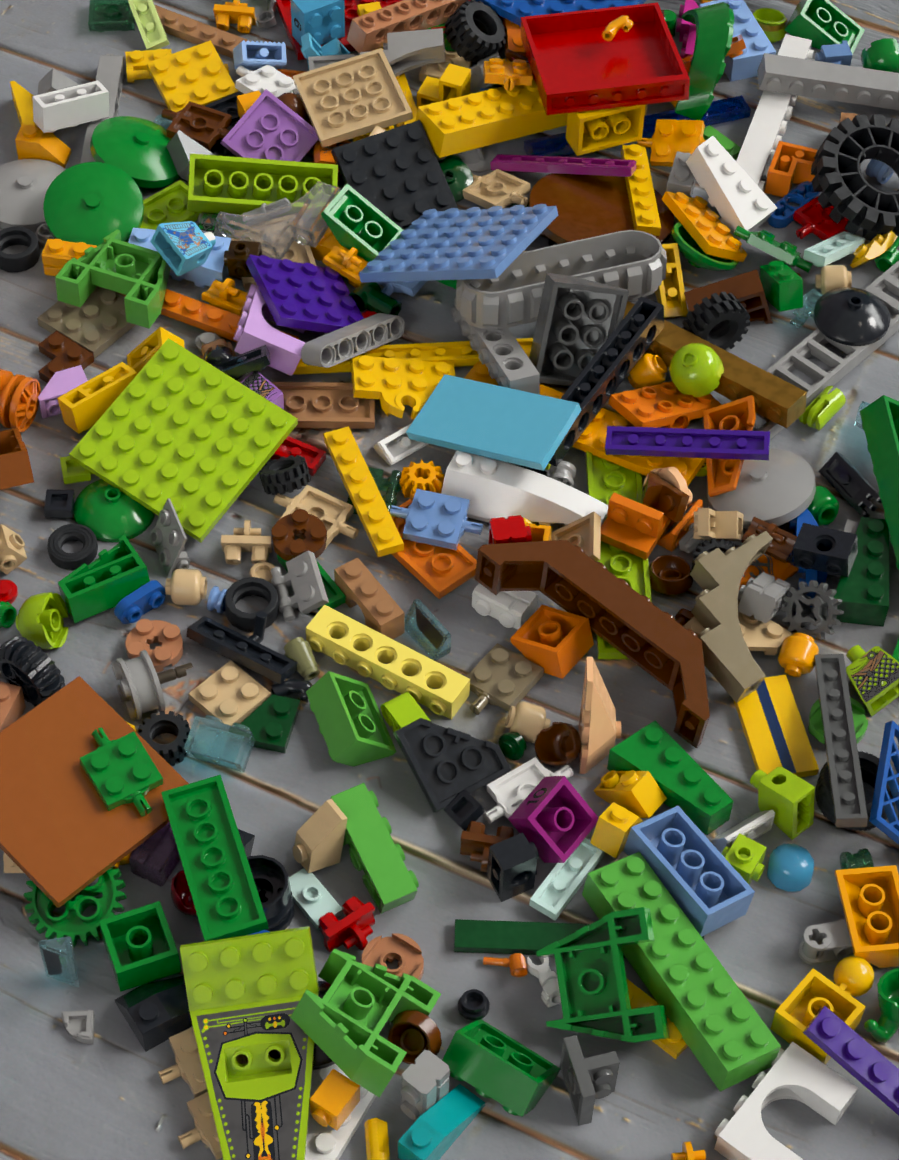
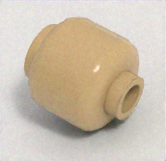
M844 265L823 266L821 273L815 275V287L821 290V295L833 289L852 287L851 271H847Z
M176 569L173 571L171 578H166L165 593L166 595H171V600L175 605L196 606L202 599H206L207 577L202 576L201 571L198 569Z
M521 701L516 706L510 707L505 728L509 729V733L517 732L525 741L535 743L540 731L550 727L551 720L546 718L544 707Z

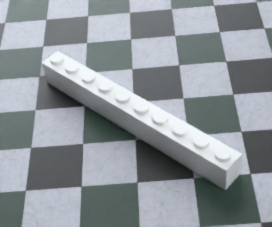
M785 34L778 55L812 60L814 50H810L812 40ZM763 91L736 160L762 191H764L765 187L763 179L767 180L769 164L772 162L779 141H782L780 134L784 135L786 132L788 121L785 120L790 121L793 111L792 106L796 105L798 95Z

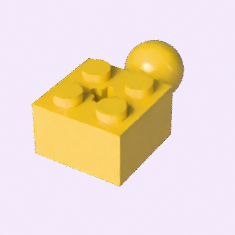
M848 956L840 960L834 969V983L813 968L775 1011L770 1029L788 1043H796L826 1065L831 1057L809 1039L803 1031L824 1006L830 1009L853 1030L857 1028L866 1006L854 997L866 994L872 988L875 978L872 966L861 957Z

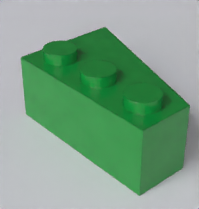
M125 535L118 539L119 543L109 551L104 549L99 552V558L91 564L87 565L84 563L58 582L61 597L74 624L115 607L124 597L150 582L147 566Z

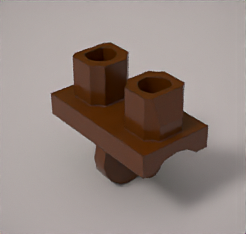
M753 517L749 528L741 538V542L743 543L753 534L758 536L767 531L773 540L765 554L786 563L793 552L797 536L778 528V525L775 523L769 524Z
M471 821L467 830L462 831L460 854L471 856L470 861L482 862L481 871L487 872L490 846L513 837L514 830L512 827L500 826L497 828L496 836L485 834L486 825L482 822Z

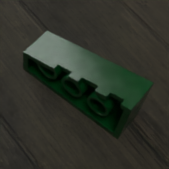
M861 517L856 531L858 553L849 576L840 577L836 589L837 593L834 596V599H842V603L837 605V609L844 611V614L837 615L836 619L844 623L884 627L889 609V528L885 519Z

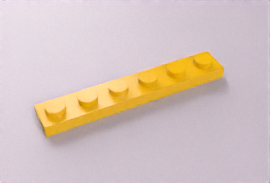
M637 144L622 145L621 158L623 160L636 161V170L633 175L625 177L634 230L659 236L661 224L646 147Z
M349 426L323 433L327 449L377 557L403 551L404 542Z

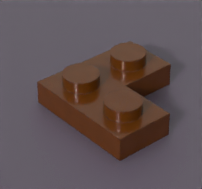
M57 330L38 344L39 352L52 359V361L38 371L39 378L46 383L50 381L55 372L79 365L84 370L94 362L93 353Z

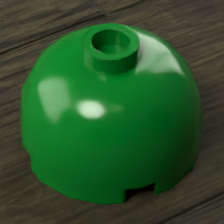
M883 38L872 42L871 47L867 50L864 48L861 54L863 68L899 73V44L897 40Z

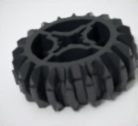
M15 636L0 646V676L6 680V683L22 687L24 699L32 703L34 707L66 686L64 677L60 674V669L55 666V662L48 657V654L41 650L40 646H36L33 641Z

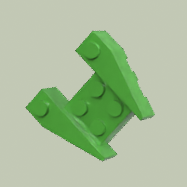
M117 229L104 237V242L96 248L91 246L84 251L85 255L79 259L72 258L56 275L55 282L58 301L81 308L97 286L126 295L124 298L126 322L150 329L161 314L171 268L159 252L121 241V232Z
M333 949L318 977L331 984L330 988L323 998L306 990L290 1018L352 1081L380 1098L407 1053L380 1036V1031L387 1020L392 1022L398 1013L406 1010H415L429 1015L441 993L414 976L403 973L399 977L388 973L385 966L376 963L374 967L357 962L354 955Z

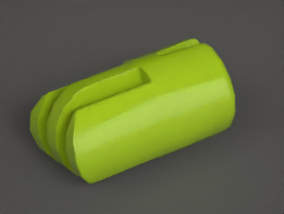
M827 386L806 407V411L798 418L799 421L820 431L845 405L846 398L843 392L836 388L829 393L833 386Z

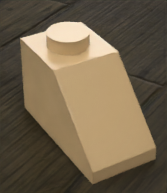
M332 799L326 800L296 832L295 844L292 850L293 856L308 873L340 863L348 818Z

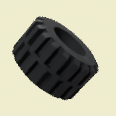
M465 1L445 22L446 28L444 31L447 35V41L451 44V48L460 57L462 56L464 60L471 61L473 64H477L478 61L495 54L506 43L505 40L507 39L506 28L502 24V19L498 17L497 13L490 6L484 5L481 1Z

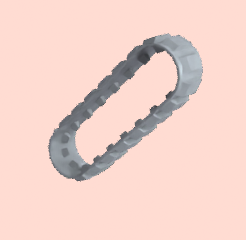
M626 230L525 251L497 279L457 280L456 309L461 312L463 320L479 329L495 330L535 322L538 318L546 273L573 276L629 290L627 301L653 294L665 279L666 250L662 248L660 240L652 234L643 231Z

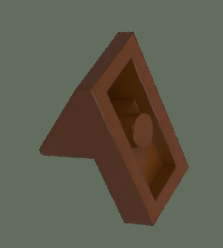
M649 472L641 504L663 512L665 516L674 522L682 521L690 496L654 472Z

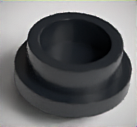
M477 989L464 992L458 1001L460 1015L468 1020H480L490 1010L488 998L482 991Z

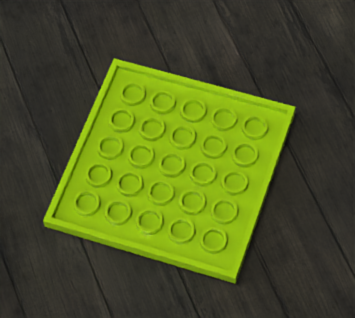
M168 338L74 447L69 456L71 460L113 487L118 488L121 492L158 516L160 511L163 510L167 499L170 498L184 532L201 543L297 426L298 418Z

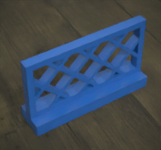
M889 721L885 723L869 821L899 845V819L892 805V802H895L899 812V785L896 780L899 777V750L894 740L895 736L899 743V726L894 721ZM890 759H892L894 767L897 772V774L895 775L890 764ZM887 783L893 796L892 799H890L886 789ZM883 808L889 823L881 817Z

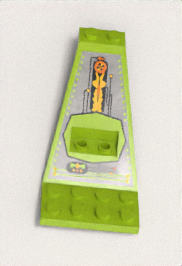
M310 926L181 945L180 954L189 1011L223 1160H305L315 1042L290 1017L306 990L319 997V985ZM273 1049L278 1050L281 1057L273 1059L270 1057L269 1052ZM240 1054L246 1055L248 1062L246 1064L239 1063L237 1056Z

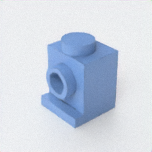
M847 40L842 41V44L821 45L820 52L815 54V61L851 65L852 52Z

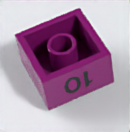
M548 776L539 782L508 820L519 833L523 832L528 842L532 841L535 844L539 857L544 863H564L596 826L598 816L565 776Z

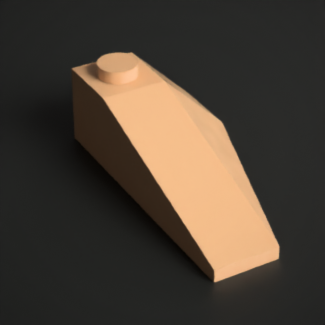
M586 657L578 724L582 744L579 753V774H586L609 755L610 749L615 746V740L621 739V721H616V709L593 657Z

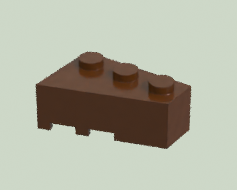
M757 269L684 292L689 311L693 312V306L696 303L700 305L703 302V298L707 297L710 299L711 294L717 293L719 296L721 292H726L727 294L730 292L736 296L750 315V322L764 321L765 324L773 323Z

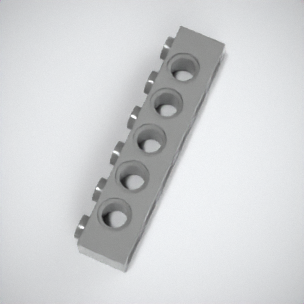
M455 296L454 307L451 309L452 318L455 323L458 322L463 336H467L472 350H476L479 354V359L488 368L490 377L496 380L498 386L539 394L540 374L509 328L488 330L469 325L463 320L461 312L456 309Z

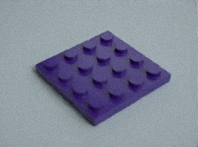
M249 254L246 264L276 325L330 333L364 319L352 295L349 296L350 292L340 273L329 266L321 267L311 263L303 264L292 262L288 259L279 260L265 255L256 256Z

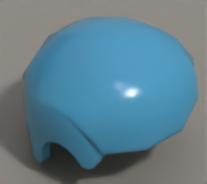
M796 844L777 846L769 857L768 879L777 888L787 892L801 891L809 886L814 872V859L808 850Z

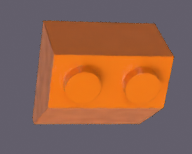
M541 605L510 638L511 643L528 660L544 668L545 674L561 679L569 673L594 645L589 618Z

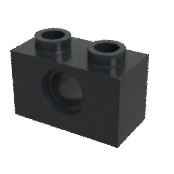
M806 523L802 524L793 546L794 566L844 577L849 576L858 553L857 534Z
M523 832L491 845L489 848L487 878L501 902L534 888L539 853L535 844L532 841L528 842Z

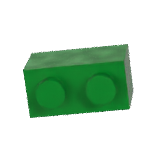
M771 261L768 265L760 266V281L766 300L779 312L803 307V279L782 261Z

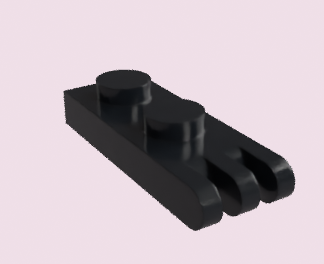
M835 452L818 471L862 517H870V514L864 509L866 506L873 512L878 508L871 501L873 498L882 504L879 492L842 454Z

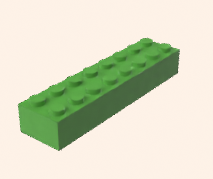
M634 853L589 872L582 896L599 919L615 911L640 907L650 909L655 941L622 946V952L657 1003L665 1005L667 1017L682 1034L683 1040L718 1090L721 1092L772 1067L771 1064L776 1059L781 1045L641 853Z

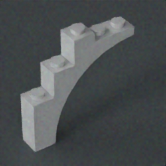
M443 28L387 33V43H383V52L395 77L421 66L445 62Z

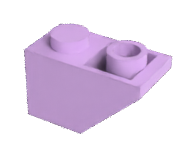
M81 365L55 372L38 396L42 419L61 414L57 398L88 381Z

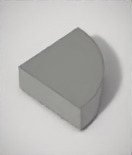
M94 1010L61 1011L62 1022L66 1032L80 1043L94 1044Z

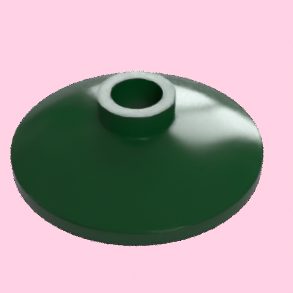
M456 159L438 161L444 176H453L452 179H446L456 203L463 200L462 190L473 183L471 170L465 163Z

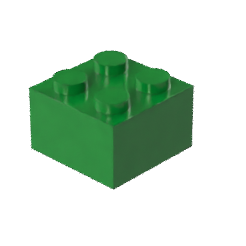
M160 901L99 920L102 939L120 992L181 972L179 953Z

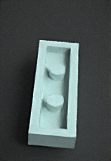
M845 231L805 249L803 259L812 262L817 267L826 266L849 254H853L861 244H864L865 238Z
M585 838L564 863H557L530 898L529 906L556 921L585 882L587 874L594 870L605 852L590 844L591 840Z

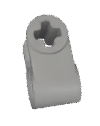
M846 919L808 926L804 931L803 941L798 949L801 960L810 965H818L854 956Z

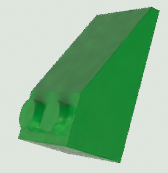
M801 0L784 29L791 36L812 40L811 47L820 50L821 45L842 44V41L847 40L852 55L865 31L829 0Z
M348 184L342 188L321 213L339 244L349 250L352 247L358 250L357 255L368 262L374 260L379 252L390 245L391 241L399 239L401 232L404 231Z

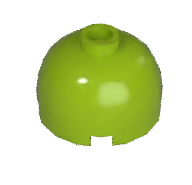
M691 343L682 346L676 351L671 359L669 371L672 382L682 394L702 397L710 394L718 387L721 374L724 373L722 360L711 347L703 343Z
M44 592L32 595L24 601L15 621L16 628L20 631L22 637L28 641H33L41 649H53L62 647L68 635V627H63V618L68 617V611L60 594Z

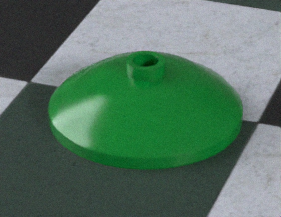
M680 222L676 223L672 228L674 242L678 243V249L692 266L707 270L727 271L734 269L739 261L705 254Z
M102 479L89 484L79 493L73 510L76 524L90 528L98 541L111 543L118 542V539L123 535L128 540L137 537L151 525L155 517L154 512Z

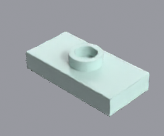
M303 868L289 877L294 903L318 931L320 930L318 920L326 913L332 912L336 918L343 915L342 907L312 872L308 873Z

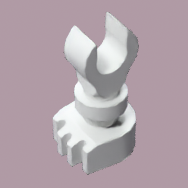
M527 957V970L531 975L539 979V983L543 988L541 999L549 1008L561 1003L557 974L551 971L549 958L539 957L542 964L535 965Z

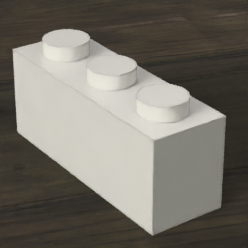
M98 80L32 96L33 120L43 133H52L59 129L76 127L79 124L95 122L110 117L109 91Z

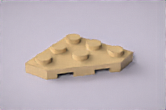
M738 612L741 631L749 651H763L764 655H776L781 649L783 640L793 634L772 620L764 623L754 619V615L748 616ZM695 617L683 626L694 631L697 636L705 629Z

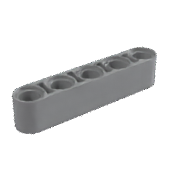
M377 313L304 344L301 350L302 361L307 365L330 368L400 338L405 330L404 319L398 315Z

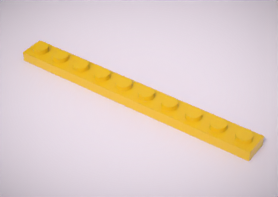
M533 338L516 339L529 358ZM470 341L382 345L360 354L361 356L454 363V367L474 366L477 362H481L477 351L472 350ZM301 358L293 375L351 372V359L330 368L307 365Z

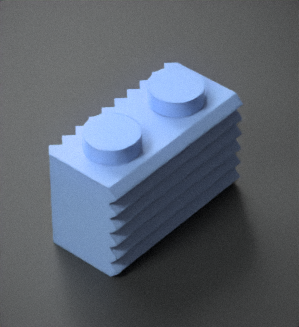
M243 40L233 49L234 68L237 69L242 65L248 70H257L268 64L276 70L282 69L287 64L286 44L284 42L276 43L275 41L273 43L271 41L263 43L262 41L254 42L252 40L250 42L248 40L245 42Z

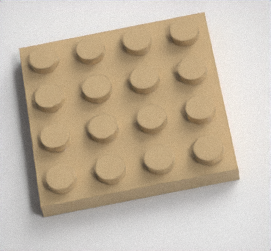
M382 48L293 76L296 89L322 148L370 133L375 126L386 128L413 119L410 106Z

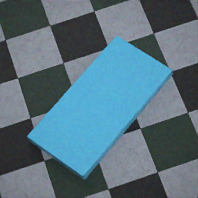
M444 374L406 433L411 440L544 471L581 412L579 403Z

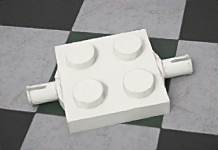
M268 64L255 71H249L242 65L236 70V74L240 75L241 78L236 80L235 88L244 94L258 90L262 94L265 89L275 97L288 92L299 94L291 77L286 76Z
M534 757L487 785V792L496 802L497 806L483 813L485 820H488V823L491 824L502 816L509 818L544 777L565 776L569 778L573 776L572 769L569 768V765H565L553 773Z

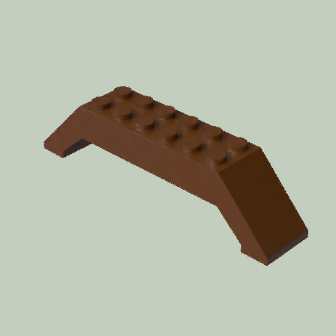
M568 540L485 544L478 549L475 580L494 595H497L500 591H540L565 611L589 618L590 627L594 633L672 691L677 718L674 732L696 749L701 745L710 718L702 640L698 638L694 631L684 628L675 621L671 614L660 610L648 597L637 593L625 580L617 578L602 563L594 561L585 554L581 547L573 545Z

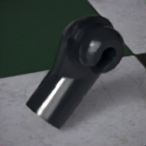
M289 679L281 684L271 685V691L273 695L283 697L298 692L300 700L303 701L308 699L306 691L313 685L307 680Z

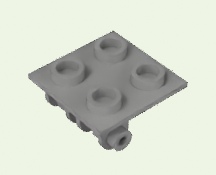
M168 498L163 510L159 513V519L155 528L151 531L150 540L158 553L160 565L163 566L167 577H170L173 569H188L190 558L184 547L187 537L171 499Z

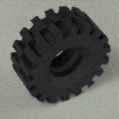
M721 292L719 296L717 293L711 294L710 299L707 297L703 298V302L700 305L696 303L693 306V312L689 311L687 313L688 319H684L682 323L684 327L682 329L724 350L728 347L730 349L735 347L734 343L736 341L740 342L743 339L741 335L747 333V326H750L751 323L749 320L750 315L736 296L730 292L728 294Z

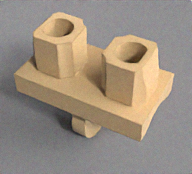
M251 520L244 521V528H234L233 535H221V546L225 554L226 564H241V552H252V564L267 562L269 553L273 552L271 536H261V528H251Z

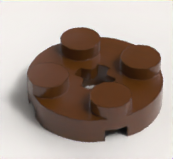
M297 509L292 514L282 517L272 527L274 551L286 561H290L306 551L313 552L315 558H318L326 548L327 530L324 523L318 517L308 514L306 510ZM296 535H304V540L300 538L294 540Z

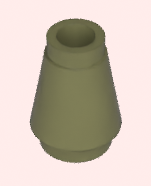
M303 637L294 638L284 646V656L298 662L297 671L305 680L310 681L320 674L310 643L305 641Z

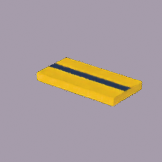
M786 674L765 677L757 690L737 703L734 701L756 770H762L769 774L777 767H783L800 778L818 775L819 767Z

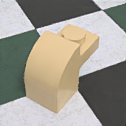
M698 508V511H694L693 539L711 541V539L716 538V541H720V539H725V541H741L743 537L744 514L739 511H714L710 508Z

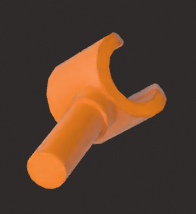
M514 953L509 958H483V965L510 967V974L514 977H523L528 973L526 959L521 953Z

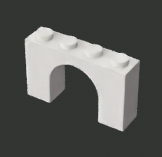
M792 1042L786 1050L782 1048L779 1050L776 1059L771 1064L773 1067L767 1074L762 1071L752 1085L754 1091L750 1096L747 1097L744 1094L739 1099L733 1109L736 1113L729 1121L725 1118L720 1123L714 1133L717 1136L714 1149L728 1160H803L768 1133L761 1118V1111L764 1107L779 1099H793L806 1104L836 1125L853 1103L858 1087Z

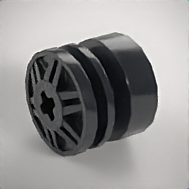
M264 855L247 857L269 929L266 930L270 932L285 930L294 917V900L289 876L284 866L275 858Z

